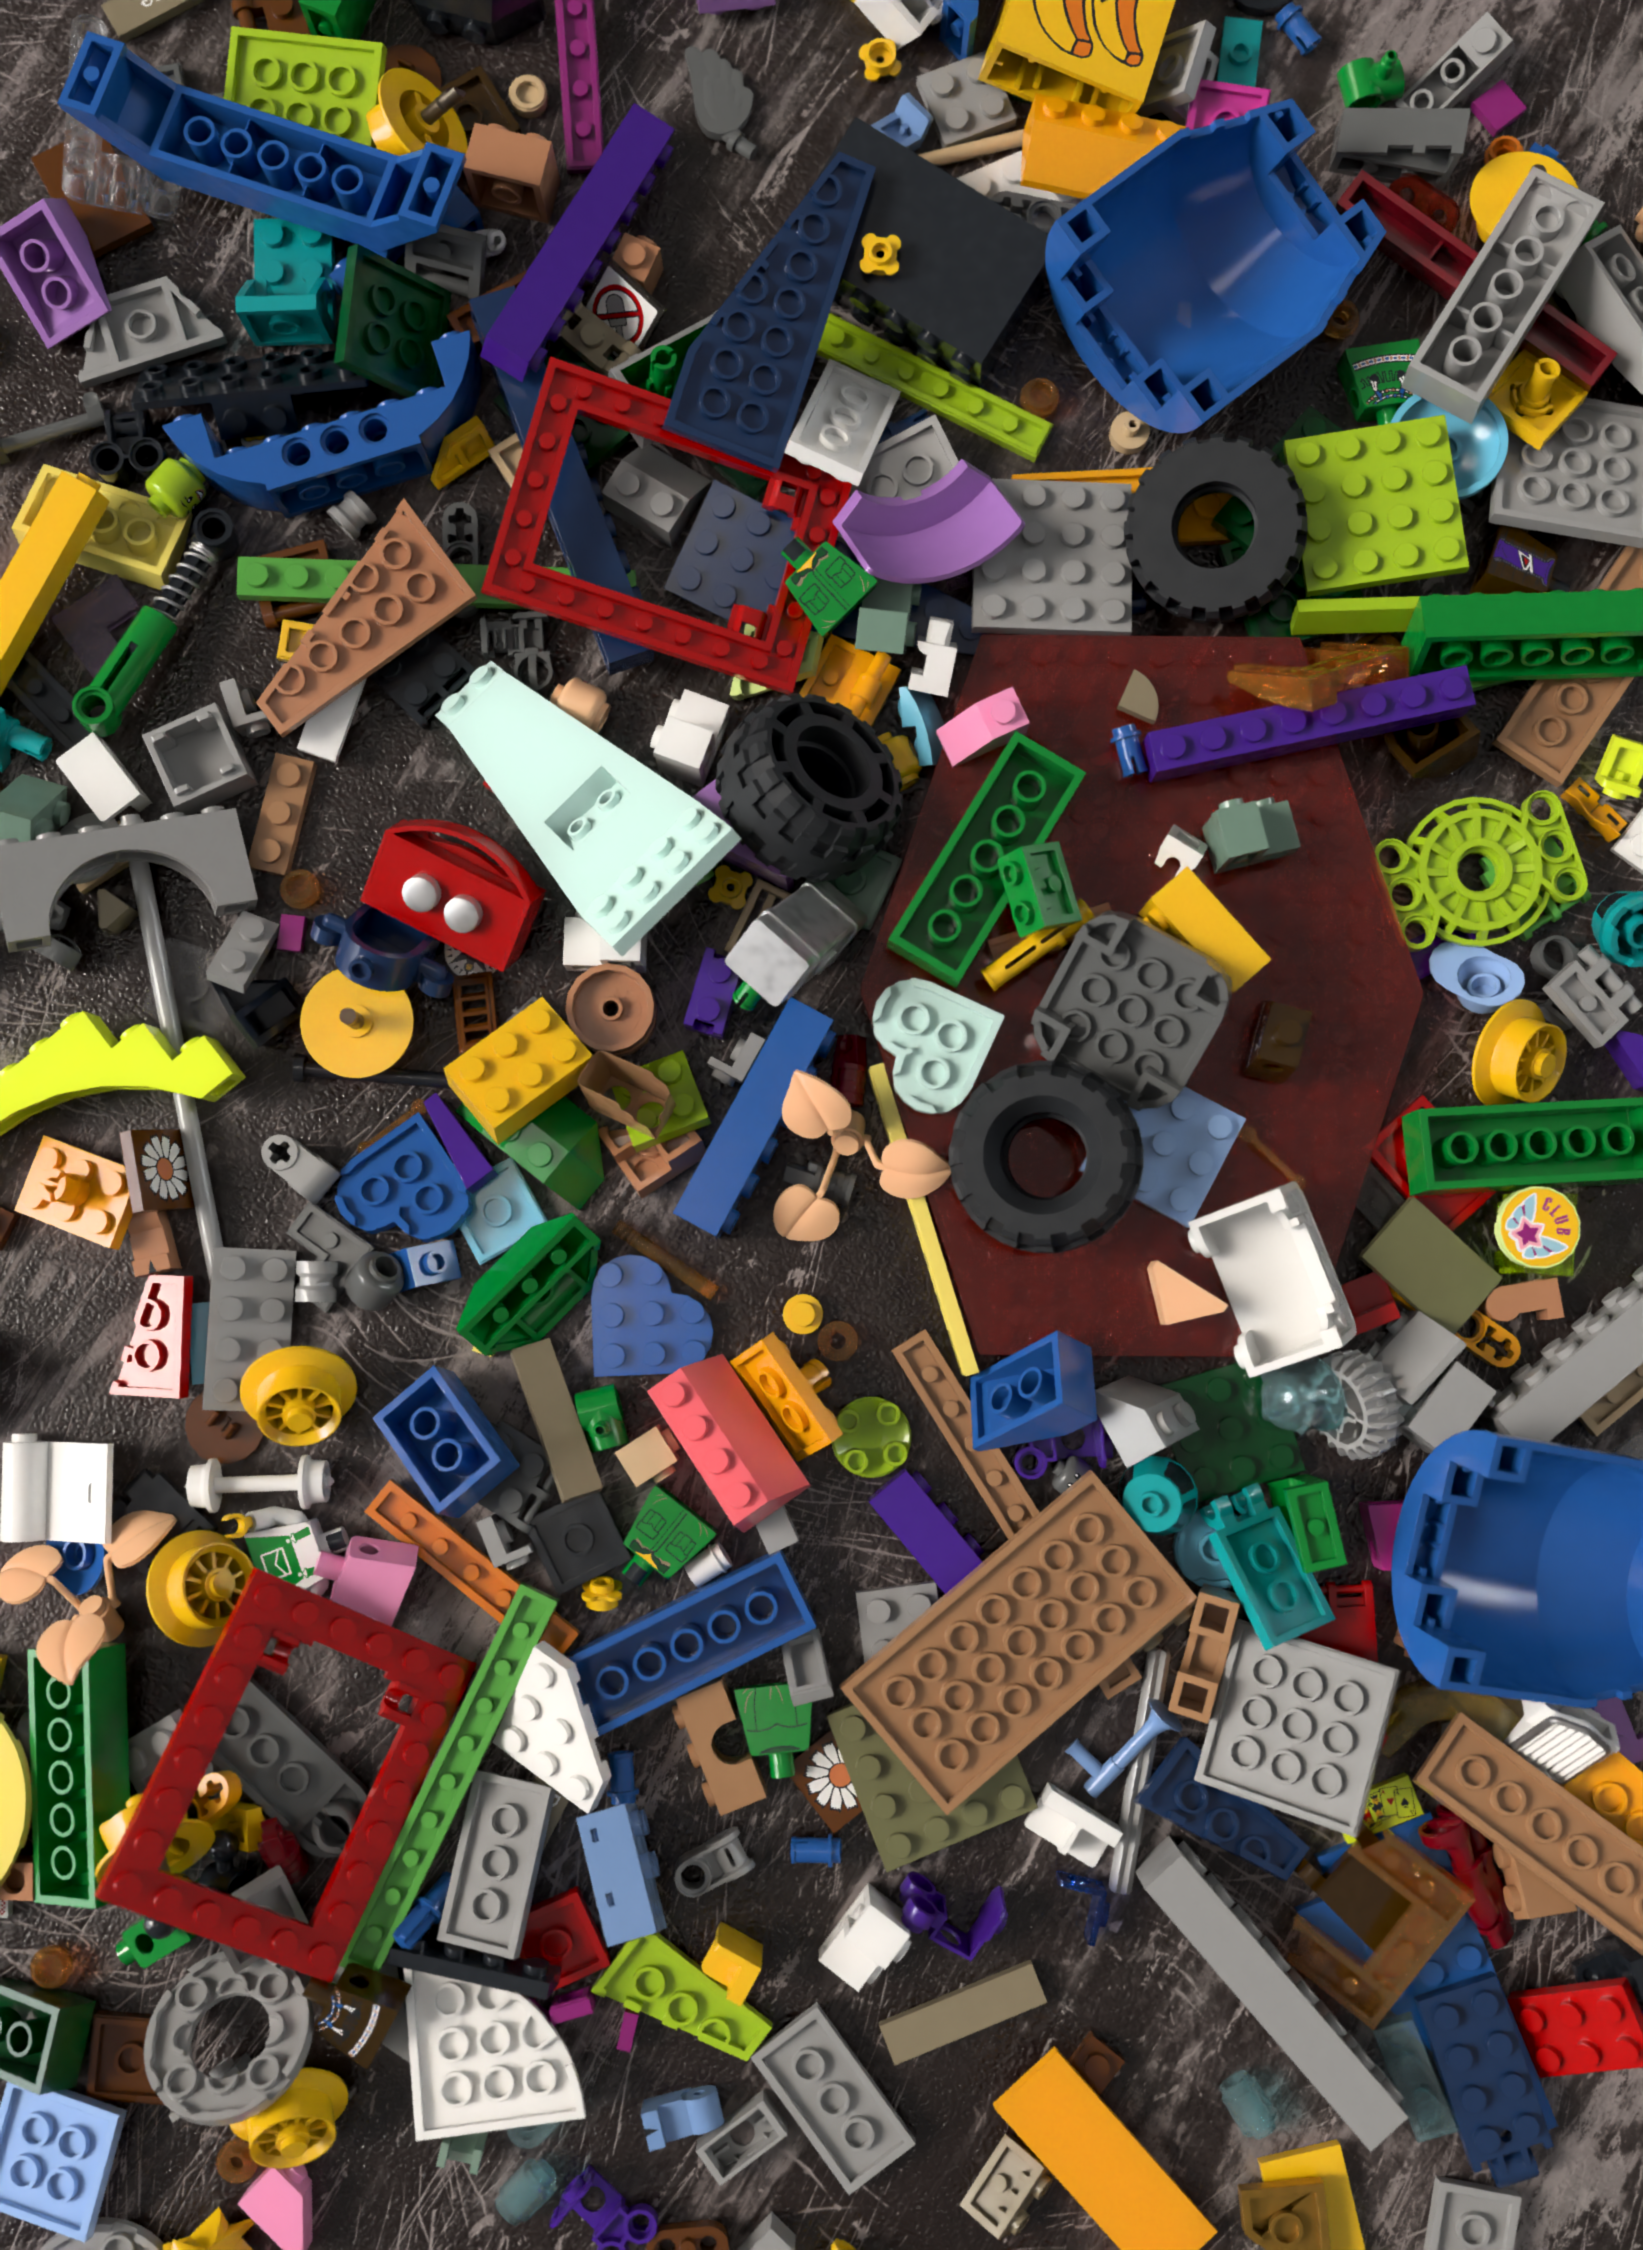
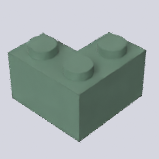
M875 577L880 584L862 601V607L859 608L855 649L905 654L907 646L913 647L915 645L917 622H911L910 616L912 605L919 606L922 584L897 583Z
M24 774L18 776L0 792V840L10 838L18 839L19 842L36 840V836L47 832H55L58 828L64 826L71 812V806L67 803V786Z
M1271 797L1244 803L1243 798L1231 799L1218 805L1219 810L1213 812L1210 819L1202 827L1214 874L1290 856L1301 847L1288 800L1275 803V799Z

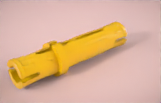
M1082 898L1077 901L1082 917L1081 921L1065 927L1043 944L1041 940L1057 928L1036 932L1012 947L989 966L980 970L994 991L1030 967L1055 947L1062 948L1067 945L1066 940L1078 932L1089 920L1095 918ZM1032 946L1035 947V949L1032 952H1030L1024 958H1022L1017 963L1012 965L1010 968H1005L1007 964L1016 959L1029 948H1031Z

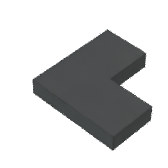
M310 1201L286 1232L287 1235L318 1256L315 1261L338 1262V1274L333 1278V1287L337 1290L336 1303L346 1290L345 1279L348 1272L363 1254L376 1250L374 1245L319 1205H314ZM300 1282L297 1284L294 1290L300 1286ZM312 1302L325 1313H329L336 1304L332 1302Z

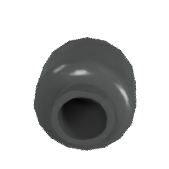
M382 1251L365 1253L346 1275V1293L351 1301L360 1308L368 1311L382 1310L403 1289L405 1283L403 1268L396 1258Z

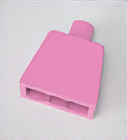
M354 1536L349 1542L344 1557L321 1550L313 1575L334 1581L330 1600L392 1626L416 1569L419 1546Z

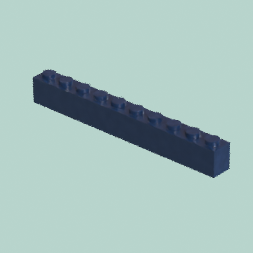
M515 286L469 300L471 317L482 346L487 333L515 291ZM489 362L523 450L547 368L543 362L537 373L530 369L524 381L521 382ZM571 433L547 514L570 575L643 600L638 586L631 587L626 575L631 573L625 551L623 549L617 551L612 539L617 537L612 517L609 513L603 515L598 503L603 501L598 481L595 477L589 479L585 466L589 465V460L584 445L581 441L575 443ZM592 630L609 676L654 661L655 650Z

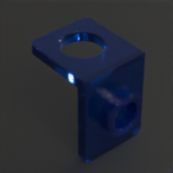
M1057 1871L1056 1879L1059 1886L1093 1895L1084 1937L1088 1945L1095 1947L1099 1927L1105 1928L1108 1922L1110 1903L1105 1902L1107 1890L1102 1881Z

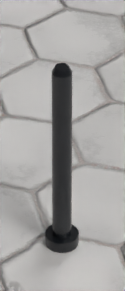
M296 1054L293 1062L294 1082L305 1083L307 1077L451 1089L445 1072L389 1068L371 1077L347 1078L326 1070L316 1061H309L308 1055Z

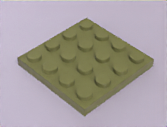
M853 1703L825 1714L886 1872L1038 1808L1019 1758L1016 1755L951 1813L946 1815Z

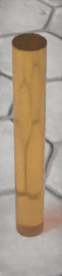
M621 1219L611 1233L652 1261L658 1263L662 1268L709 1300L713 1298L719 1289L716 1284Z

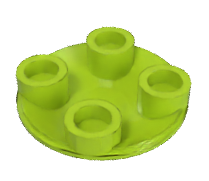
M863 1397L850 1402L839 1412L836 1419L843 1435L831 1444L837 1460L849 1472L861 1477L877 1478L893 1472L906 1461L911 1446V1429L905 1414L896 1404L880 1397Z

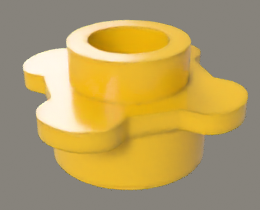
M877 38L860 48L859 58L865 63V77L867 80L875 82L881 76H897L901 72L902 64L896 59V44L894 41ZM882 58L884 59V61L882 63L877 62V59Z
M873 233L866 234L861 241L864 248V258L860 261L862 272L878 276H892L896 274L899 270L897 251L901 248L899 237L889 235L887 238L876 237ZM879 251L884 253L882 258L877 257Z
M727 865L719 866L715 870L716 881L714 887L708 891L709 899L713 903L722 902L735 910L742 909L746 905L745 896L747 888L753 884L752 876L748 872L737 873L731 871ZM733 884L734 890L728 891L727 885Z
M597 1576L582 1584V1589L585 1592L582 1593L581 1598L586 1601V1606L591 1610L609 1611L616 1608L618 1601L622 1599V1593L619 1590L622 1589L623 1584L621 1581L614 1580L608 1576Z

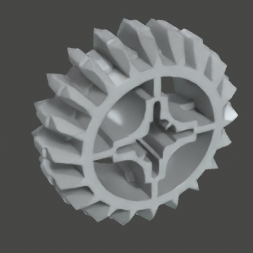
M1349 1349L1331 1353L1328 1357L1323 1358L1321 1362L1315 1364V1372L1309 1375L1312 1386L1307 1388V1391L1312 1397V1402L1308 1406L1314 1410L1315 1417L1313 1421H1317L1320 1426L1319 1434L1327 1436L1329 1448L1336 1447L1340 1456H1348L1351 1460H1363L1381 1456L1383 1452L1395 1446L1396 1438L1402 1435L1399 1425L1405 1421L1399 1413V1408L1403 1406V1403L1398 1401L1396 1396L1399 1388H1394L1390 1382L1391 1373L1383 1372L1382 1362L1373 1361L1370 1353H1361L1359 1349Z

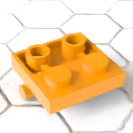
M831 633L820 654L816 676L807 678L799 694L803 698L808 694L825 697L826 701L830 703H840L852 710V714L862 722L865 720L873 727L901 674V669L889 663L892 658L887 653L877 651L874 656L865 650L855 649V645Z

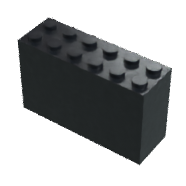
M855 117L818 176L819 178L838 152L876 167L832 306H838V304L844 306L851 311L852 317L862 325L870 327L871 324L884 331V336L890 342L899 347H903L904 344L917 351L916 355L935 367L937 364L950 372L949 375L967 387L973 384L981 388L1048 282L1045 264L1048 234ZM873 233L876 237L887 238L889 235L899 237L901 248L897 251L899 270L896 274L892 276H878L862 272L860 261L864 258V248L861 241L866 234ZM879 251L877 253V257L882 258L884 256V253L882 251Z

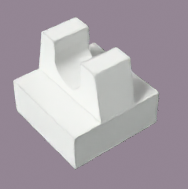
M1174 824L1160 846L1155 864L1162 867L1168 858L1174 857L1180 862V867L1175 876L1187 866L1192 871L1204 856L1208 845Z

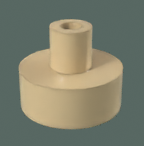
M1129 411L1123 412L1114 419L1109 432L1110 443L1119 453L1125 455L1138 453L1146 445L1150 434V426Z

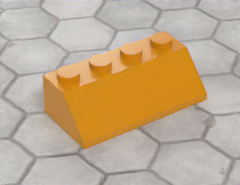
M1035 93L1023 130L1020 186L1086 199L1178 130L1185 129L1186 126L1178 125L1172 121H1160L1142 117L1131 112L1123 113L1105 109L1095 104L1069 101L1059 96Z

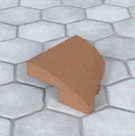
M608 1126L599 1129L601 1141L641 1199L702 1160L706 1153L703 1141L695 1130L636 1153L627 1128L610 1131Z

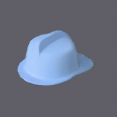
M1447 941L1436 947L1429 959L1430 973L1435 981L1445 989L1456 994L1463 1007L1474 1013L1489 1014L1497 1011L1504 1004L1515 1000L1522 993L1525 985L1524 973L1517 964L1484 947H1465Z

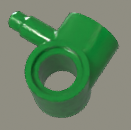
M1394 50L1387 51L1381 61L1378 62L1368 57L1353 60L1344 65L1336 75L1345 108H1377L1384 102L1401 99L1404 94V71L1397 52Z
M615 1383L575 1393L578 1417L591 1453L629 1443L622 1404Z

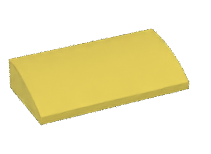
M43 464L11 527L19 545L23 541L61 471L75 478L77 474ZM96 481L101 485L99 492L110 503L76 563L161 590V586L168 585L170 582L169 575L176 573V564L180 562L193 517L192 512L181 519L171 514L164 518L148 504L147 500L149 497Z

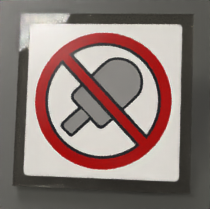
M611 257L607 258L583 302L586 308L625 340L633 342L642 352L645 350L667 311L663 305ZM574 319L573 322L578 325L579 322ZM614 351L610 354L614 360L619 356Z

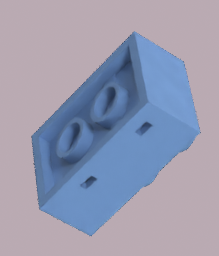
M625 1803L576 1818L607 1947L657 1933L667 1928L655 1877L660 1876V1867L655 1851L648 1852L644 1836L650 1834L645 1810H638L636 1803Z

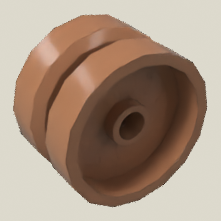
M606 963L591 967L576 978L567 994L565 1011L569 1027L583 1045L595 1053L605 1051L617 1057L634 1054L648 1043L656 1029L658 1009L655 997L641 975L625 965ZM610 1004H615L617 1009L619 1008L614 1016H607L609 1013L607 1006Z

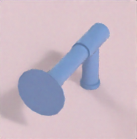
M1150 1698L1151 1713L1147 1721L1103 1765L1080 1743L1078 1738L1067 1747L1065 1752L1070 1754L1091 1775L1084 1783V1788L1092 1797L1097 1798L1157 1735L1166 1730L1173 1729L1177 1732L1182 1730L1179 1720L1173 1712L1168 1711L1166 1705L1155 1698Z

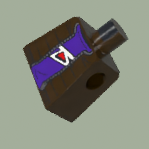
M1500 525L1485 545L1469 594H1509L1516 591L1548 593L1555 590L1569 592L1570 585L1552 577L1558 558L1556 552L1517 527Z

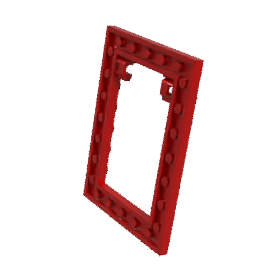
M550 356L481 593L784 694H792L812 622L785 583L796 571L788 561L775 605L769 604L765 613L749 606L734 603L726 628L533 564L577 414L769 481L761 507L769 511L777 509L788 514L787 517L793 519L790 530L795 531L794 538L798 536L813 552L825 541L835 547L839 531L832 521L847 503L852 484L840 481L832 474L812 465L802 464L796 458L786 453L783 455L779 470L774 473L662 429L671 399ZM781 485L795 490L794 495L790 496L780 492ZM742 623L755 627L753 637L739 633Z
M254 1567L94 1895L97 1899L332 1983L477 1664ZM270 1637L277 1639L271 1655L264 1652ZM316 1641L386 1671L383 1677L392 1682H390L380 1703L378 1715L401 1725L308 1924L159 1868L256 1666L259 1665L284 1676L290 1665L288 1659L292 1650L295 1647L298 1648L300 1642L312 1646L313 1642ZM405 1694L413 1697L407 1712L399 1709L400 1700Z

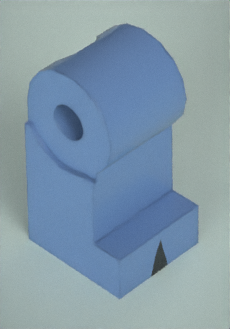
M705 2085L692 2089L690 2087L644 2099L641 2110L649 2152L664 2148L666 2143L711 2132L724 2123L717 2088L714 2085Z

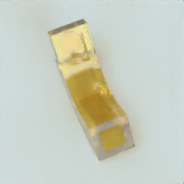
M1422 1678L1397 1689L1392 1706L1396 1711L1390 1715L1386 1729L1389 1738L1380 1753L1389 1759L1424 1725L1441 1719L1452 1720L1456 1713L1459 1712L1465 1714L1501 1742L1507 1738L1521 1719L1495 1696L1443 1690L1434 1686L1426 1678Z

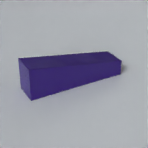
M437 1093L423 1102L466 1189L471 1194H474L499 1175Z

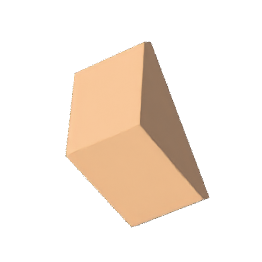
M1158 1260L1151 1261L1147 1267L1160 1325H1168L1221 1313L1228 1306L1222 1300Z

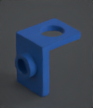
M452 1239L407 1247L389 1254L396 1258L403 1268L405 1283L399 1293L417 1287L457 1280L462 1277Z

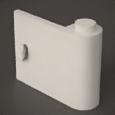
M37 1433L12 1434L11 1441L3 1442L0 1541L33 1542L51 1540L111 1544L114 1444L37 1441Z

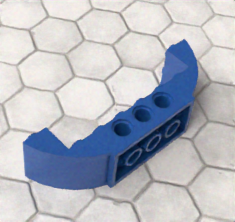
M451 331L442 335L439 340L431 342L445 384L441 388L427 387L418 391L415 396L403 400L388 399L381 402L377 408L364 412L350 411L343 414L338 420L325 424L311 423L303 427L300 432L287 436L281 434L273 435L266 438L261 444L248 448L243 446L234 447L226 451V453H224L221 442L202 414H184L176 417L172 423L162 426L184 458L191 462L203 474L205 481L219 493L238 503L257 509L282 512L287 519L344 501V494L349 489L360 496L431 474L444 437L470 420L475 412L481 390L482 365L470 331Z

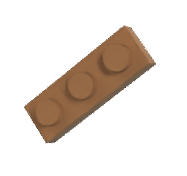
M275 753L248 858L251 870L289 878L317 769V764L314 761Z

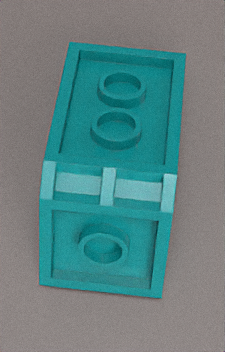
M279 218L254 219V279L246 280L235 296L236 314L255 346L334 343L336 338V290L329 276L335 268L334 236Z

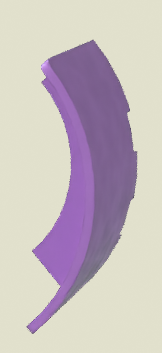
M963 459L939 481L921 490V496L913 499L903 500L901 496L877 497L856 489L832 521L866 572L880 579L904 584L936 582L963 574L981 565L1004 549L1025 527V521L991 477Z

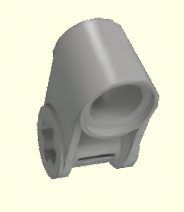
M277 1134L269 1137L262 1146L261 1155L264 1163L285 1179L288 1185L314 1205L318 1204L340 1176V1171L315 1152H311L294 1138ZM290 1145L287 1153L291 1156L288 1161L281 1159L277 1161L279 1158V1154L276 1152L277 1147L282 1146L286 1148Z
M737 1826L714 1835L705 1843L685 1852L679 1857L676 1862L674 1881L676 1888L681 1894L693 1898L701 1896L723 1883L733 1881L745 1875L755 1867L754 1860L747 1857L738 1839L740 1831ZM726 1848L729 1849V1851H730V1853H731V1856H732V1858H733L734 1861H732V1859H731V1857H730V1855H729V1853H728V1851H727ZM697 1865L703 1869L705 1875L700 1881L693 1883L684 1879L682 1871L687 1866Z

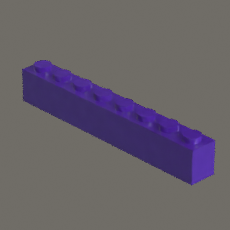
M636 103L632 105L487 333L480 357L521 382L524 381L530 369L536 373L538 372L548 353L544 349L549 339L554 343L558 340L567 322L562 318L567 310L572 313L576 311L585 294V291L581 289L585 281L591 284L594 282L603 265V262L599 260L603 252L609 255L612 253L621 236V233L617 231L622 223L627 226L631 223L639 207V204L635 202L638 196L647 197L657 178L653 172L657 166L664 169L671 158L674 148L669 143L675 130L673 127Z
M1467 665L1148 732L1141 747L1146 766L1149 770L1147 771L1149 782L1153 783L1460 718L1476 705Z

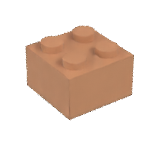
M475 123L466 153L467 160L463 167L474 206L549 224L560 184L552 141L536 133L524 135L512 132L504 126L495 123L488 125Z

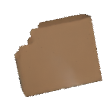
M605 1051L596 1052L578 1078V1084L591 1109L654 1139L658 1138L676 1107V1103L667 1086L655 1078L651 1071ZM615 1086L626 1088L631 1096L627 1108L622 1110L619 1103L605 1097L604 1094L608 1089ZM649 1102L658 1103L664 1108V1111L659 1116L660 1125L654 1128H648L637 1120L638 1110L642 1105Z

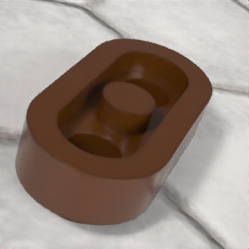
M715 2220L665 2223L657 2226L655 2236L647 2242L646 2250H666L660 2245L663 2240H671L675 2244V2247L670 2250H729L730 2239L726 2228ZM705 2236H712L715 2238L716 2243L712 2246H706L701 2240Z

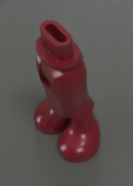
M1439 1803L1436 1807L1439 1818L1429 1820L1419 1827L1418 1834L1427 1848L1447 1850L1452 1857V1872L1457 1878L1459 1890L1470 1918L1477 1925L1479 1933L1487 1935L1493 1949L1503 1948L1514 1935V1930L1510 1923L1513 1914L1507 1908L1504 1900V1884L1493 1862L1492 1846L1487 1844L1486 1837L1446 1806Z

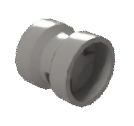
M296 1261V1274L300 1277V1286L295 1289V1302L336 1303L337 1290L333 1287V1278L338 1274V1262Z

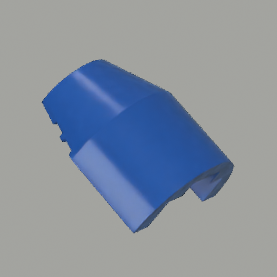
M1293 98L1249 110L1244 116L1224 121V118L1214 120L1208 126L1194 130L1189 128L1178 130L1058 218L1049 231L1045 249L1048 284L1059 318L1073 346L1094 377L1119 404L1138 419L1159 430L1177 434L1195 430L1320 335L1327 326V321L1336 307L1347 295V290L1355 277L1363 270L1387 232L1364 199L1340 216L1296 154L1316 131Z
M1483 1430L1460 1432L1437 1446L1423 1462L1407 1491L1397 1522L1392 1553V1595L1396 1621L1404 1646L1419 1672L1434 1686L1443 1690L1586 1709L1596 1707L1597 1701L1614 1697L1627 1700L1633 1698L1632 1693L1643 1691V1460L1629 1455Z

